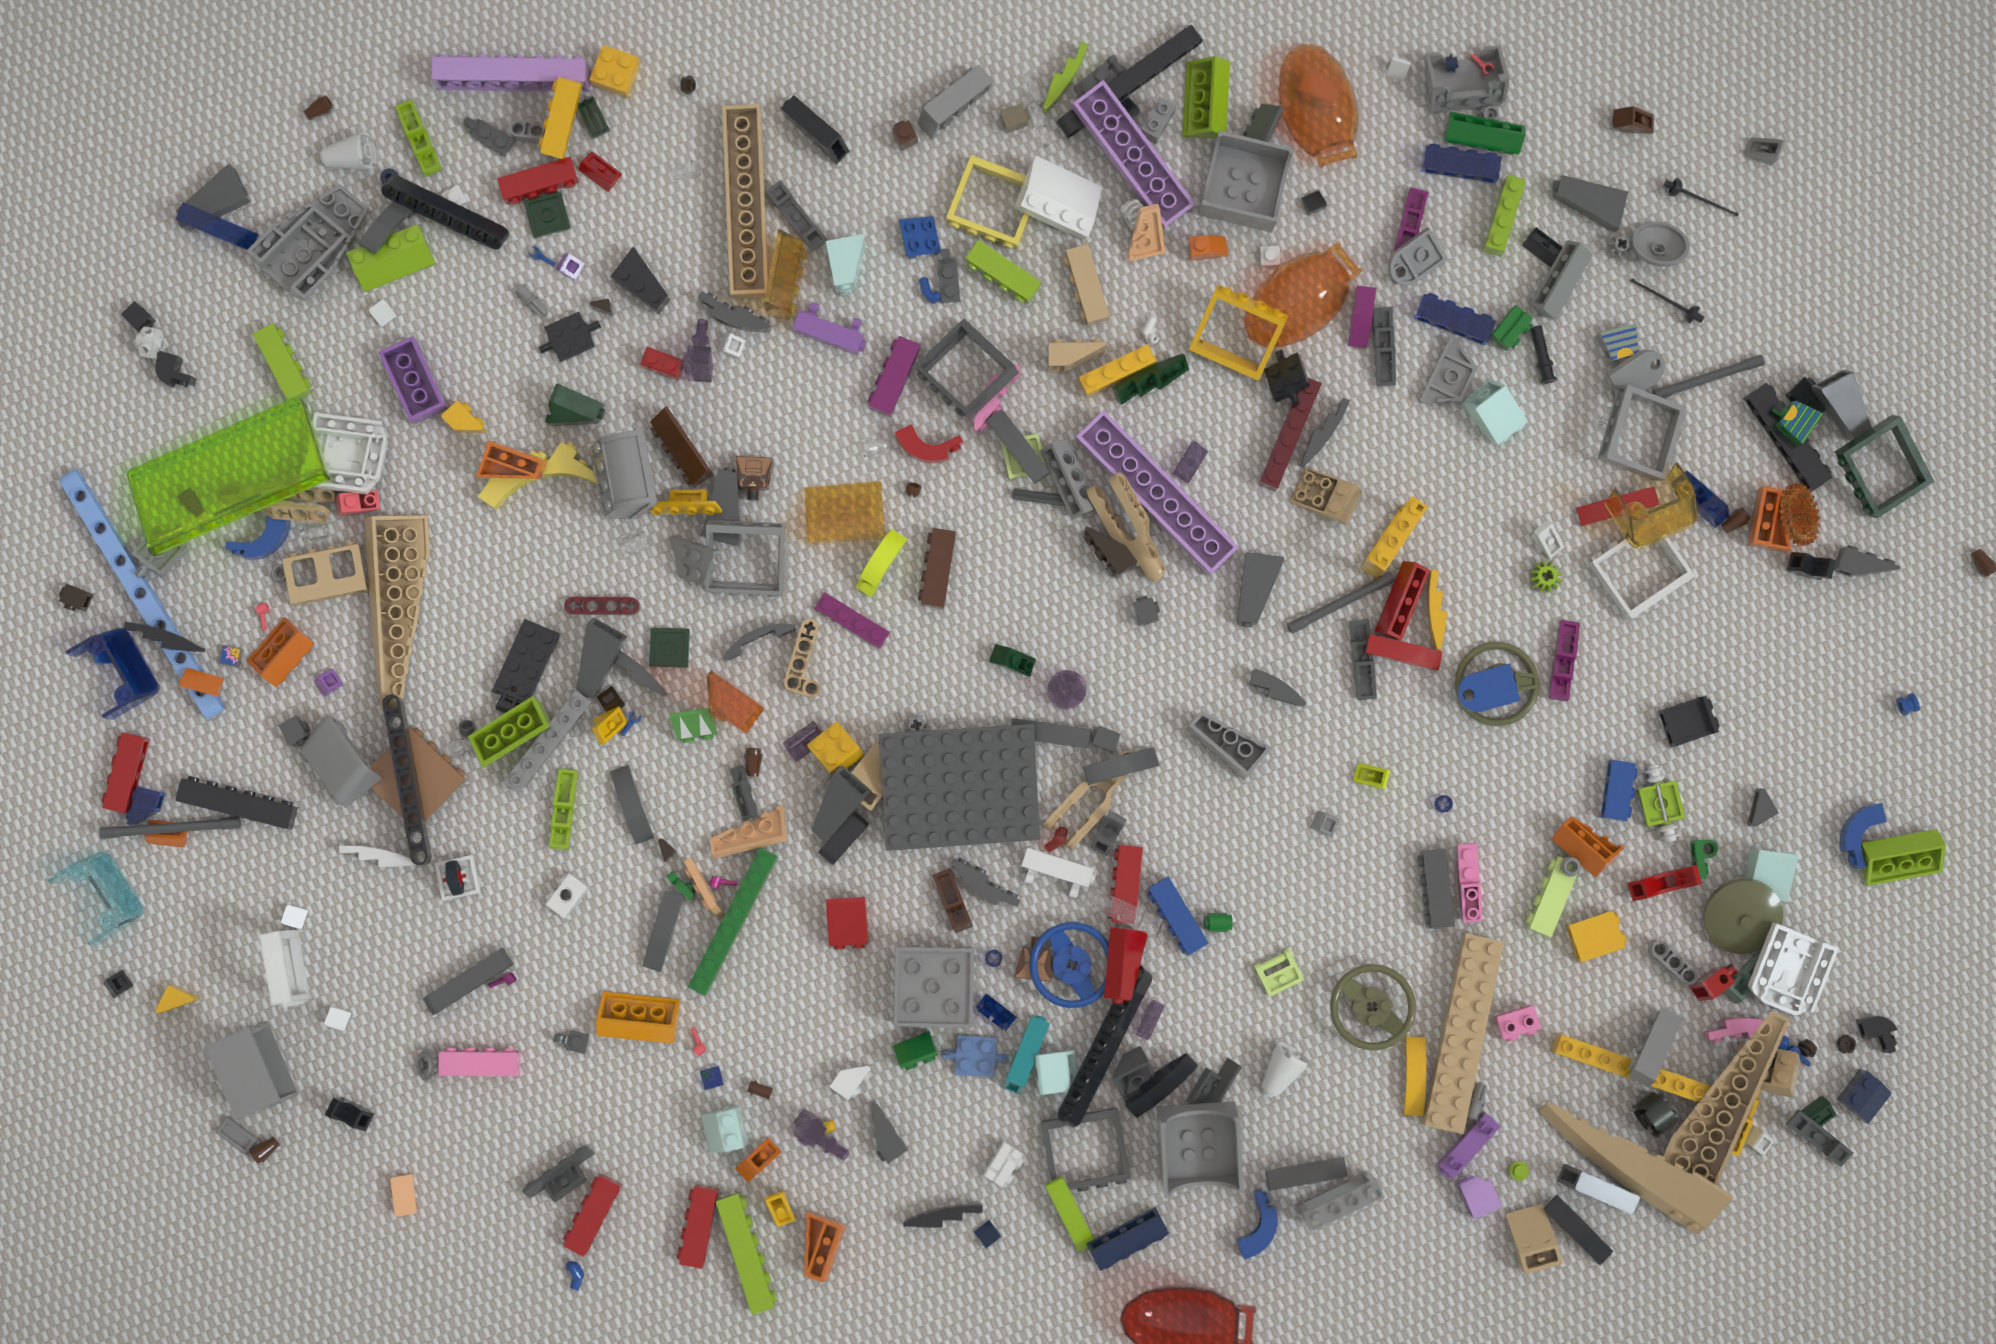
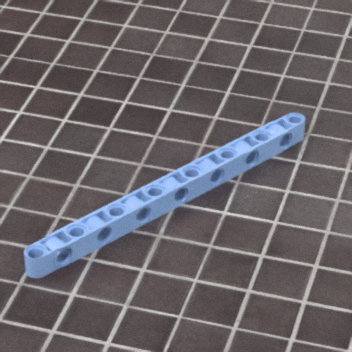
M75 468L60 477V484L147 625L158 628L159 623L164 621V630L181 636L144 574L141 578L134 574L139 568L138 564L131 556V553L82 474ZM84 492V500L79 501V495ZM104 524L105 531L100 534L99 527ZM124 556L125 563L120 566L119 559ZM141 589L145 590V595L143 598H139L138 596L139 591ZM163 649L180 679L186 668L204 672L191 651ZM181 654H184L185 661L180 664L178 658ZM187 688L206 719L209 720L225 710V706L218 696L207 693L200 696L198 691Z

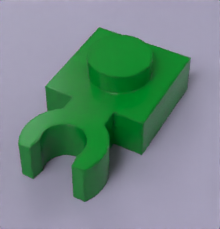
M670 872L666 876L688 900L691 901L696 896L693 893L694 887L688 881L684 883L674 872Z

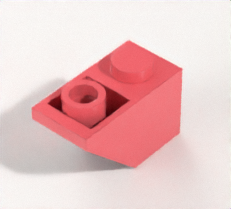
M378 490L370 491L368 494L339 493L335 497L338 517L380 510Z

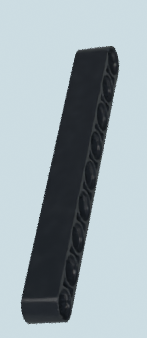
M1189 25L1107 84L1121 102L1198 47L1203 42V38L1193 25ZM1073 109L1060 117L1056 122L1067 138L1072 137L1085 128Z
M389 694L383 699L382 705L410 859L415 865L425 866L430 863L432 854L405 706L401 697ZM395 698L397 700V706L394 709H391L389 706V702L391 699ZM398 717L401 720V724L399 727L394 728L393 720ZM398 737L404 738V744L401 747L396 745ZM402 756H406L408 759L405 766H401L399 763ZM409 775L411 783L406 786L403 783V778ZM409 794H413L415 797V801L411 805L406 801ZM413 813L418 815V821L415 824H412L410 821V816ZM417 832L422 836L419 843H416L413 839L414 834ZM421 851L425 854L423 862L417 860V854Z
M1141 965L1131 1001L1123 1000V1004L1112 1003L1058 1110L1059 1120L1070 1127H1077L1081 1123L1152 982V974Z

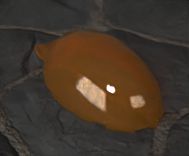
M1299 44L1287 53L1280 69L1278 95L1280 106L1284 107L1282 112L1283 120L1294 141L1308 155L1316 157L1319 168L1351 157L1355 159L1357 158L1354 141L1357 137L1359 113L1355 91L1342 65L1323 47L1315 44ZM1349 147V150L1324 158L1321 156V154Z
M1339 241L1325 252L1315 251L1292 258L1276 268L1259 285L1252 299L1262 301L1268 307L1280 309V312L1288 315L1274 348H1283L1287 345L1304 341L1326 327L1341 311L1350 293V281L1363 270L1358 268L1342 249ZM1333 251L1337 253L1353 274L1349 275L1343 265L1332 254ZM1246 311L1244 325L1249 339L1263 347H1268L1278 325Z

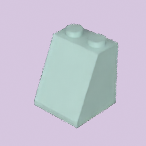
M864 234L826 241L836 294L849 295L852 291L856 290L866 248Z
M1491 379L1461 402V405L1489 441L1497 445L1506 442L1510 435L1522 430L1528 422L1507 386Z
M1749 850L1746 878L1763 882L1775 892L1780 902H1788L1798 855L1765 850Z
M740 1105L701 1114L710 1153L729 1152L744 1148L748 1144Z

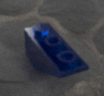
M1688 470L1673 482L1675 487L1696 511L1714 528L1730 516L1728 505Z

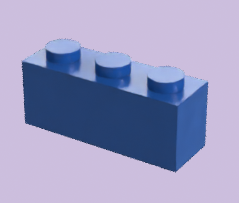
M1617 760L1608 761L1600 818L1628 821V818L1631 817L1632 807L1630 806V800L1633 799L1635 794V788L1632 786L1633 780H1636L1638 769L1635 768L1636 763Z

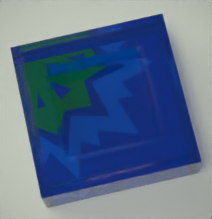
M720 1066L700 1071L704 1090L724 1085Z

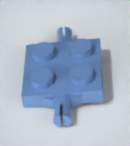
M958 1035L955 1051L943 1050V1054L950 1055H942V1058L954 1059L955 1075L994 1077L996 1063L1009 1062V1059H1001L1009 1058V1054H997L996 1038Z

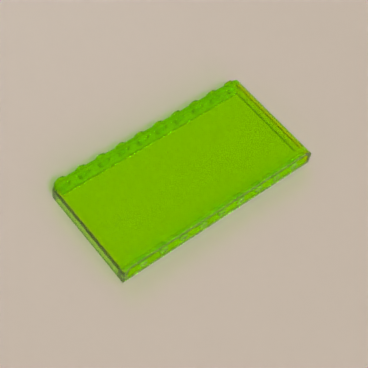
M291 398L266 411L256 413L250 418L238 421L234 425L222 428L218 432L204 436L190 444H185L179 449L167 452L165 455L151 459L140 466L133 467L126 473L148 552L153 557L331 479L307 404L299 398Z

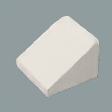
M1392 57L1387 75L1404 80L1411 62Z
M384 299L368 310L382 328L397 317Z
M724 333L718 351L740 358L746 340L731 333Z
M287 905L281 923L302 929L308 910Z
M331 1006L324 1025L345 1031L352 1013Z
M1754 1127L1747 1136L1745 1143L1764 1156L1775 1140L1763 1130Z

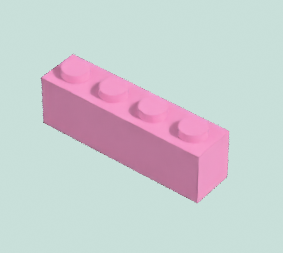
M445 1047V1051L439 1052L438 1076L520 1075V1052H515V1048H503V1051H496V1048H484V1051H476L474 1047H466L464 1051H457L456 1047Z

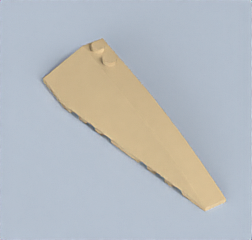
M428 515L371 516L365 518L370 615L381 710H383V699L387 695L393 694L402 699L404 696L405 679L409 669V657L412 653V641L415 637L420 610L419 603L423 594L422 587L427 572V560H429L430 556ZM395 698L391 699L389 702V706L391 709H394L397 706V700Z
M1771 1011L1673 1134L1663 1155L1665 1162L1673 1166L1677 1163L1684 1167V1171L1690 1174L1694 1171L1715 1185H1718L1791 1018L1775 1011Z
M1547 1102L1538 1111L1569 1142L1597 1166L1630 1191L1670 1216L1672 1220L1687 1227L1693 1233L1698 1234L1706 1229L1734 1197L1694 1171L1690 1174L1684 1171V1167L1677 1163L1673 1166L1665 1162V1158L1658 1154L1650 1155L1646 1148L1619 1135L1615 1138L1607 1134L1608 1130L1602 1127L1598 1130L1590 1126L1588 1120L1574 1118L1571 1112L1550 1102Z

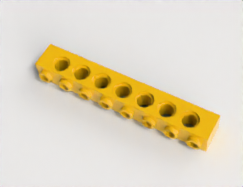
M1557 1033L1551 1052L1631 1079L1628 1077L1630 1072L1628 1066L1632 1060L1631 1058ZM1660 1069L1656 1081L1651 1085L1652 1087L1698 1103L1711 1087L1710 1085Z

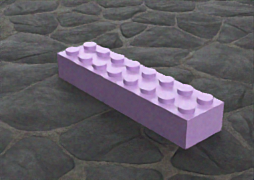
M439 54L438 57H432L431 80L438 90L554 92L552 91L554 80H558V77L561 76L582 82L581 92H590L591 69L586 59L580 56H573L572 59H564L562 56H553V58L534 56L533 58H526L521 55L514 56V58H507L504 55L488 58L486 55H476V57L457 55V57H449L446 54Z
M1104 80L1073 102L1071 105L1073 111L1144 206L1159 205L1162 230L1195 205L1194 201Z

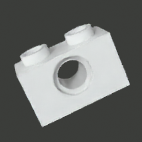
M569 873L568 876L565 874L558 882L560 885L556 891L552 890L546 898L548 902L545 905L564 919L568 918L591 888L572 873ZM565 889L571 892L569 900H564L562 897V892Z

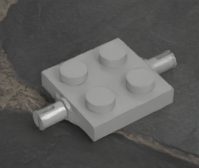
M178 525L172 533H169L156 526L131 553V556L141 564L134 574L141 578L149 570L163 578L188 551L187 547L177 539L184 532V529Z

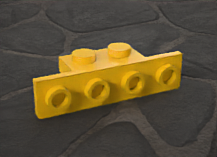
M706 489L670 490L668 501H657V504L650 508L649 512L653 515H696L701 513L714 515V513H722V509L716 501H707L708 492Z

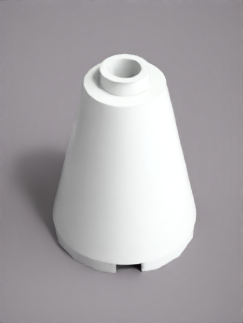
M359 132L323 148L320 153V160L326 167L372 170L374 169L372 164H376L374 142L369 141L368 137L371 136L367 132Z
M1277 1042L1261 1085L1264 1089L1263 1093L1270 1098H1273V1096L1278 1097L1311 1063L1303 1053L1300 1056L1296 1052L1297 1049L1284 1042Z

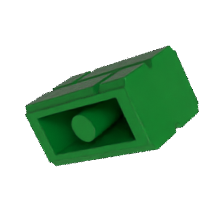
M1514 305L1489 338L1505 351H1508L1510 347L1514 349L1521 341L1518 339L1521 333L1526 334L1532 327L1530 322L1533 318L1517 305Z

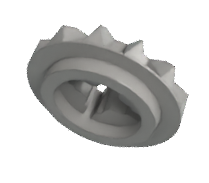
M422 1050L417 1059V1071L420 1078L424 1081H431L433 1077H436L438 1061H436L437 1056L433 1053V1050Z

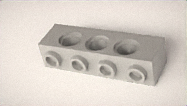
M1064 439L1051 443L1040 450L1071 519L1074 520L1095 511L1087 495L1089 485L1068 440Z

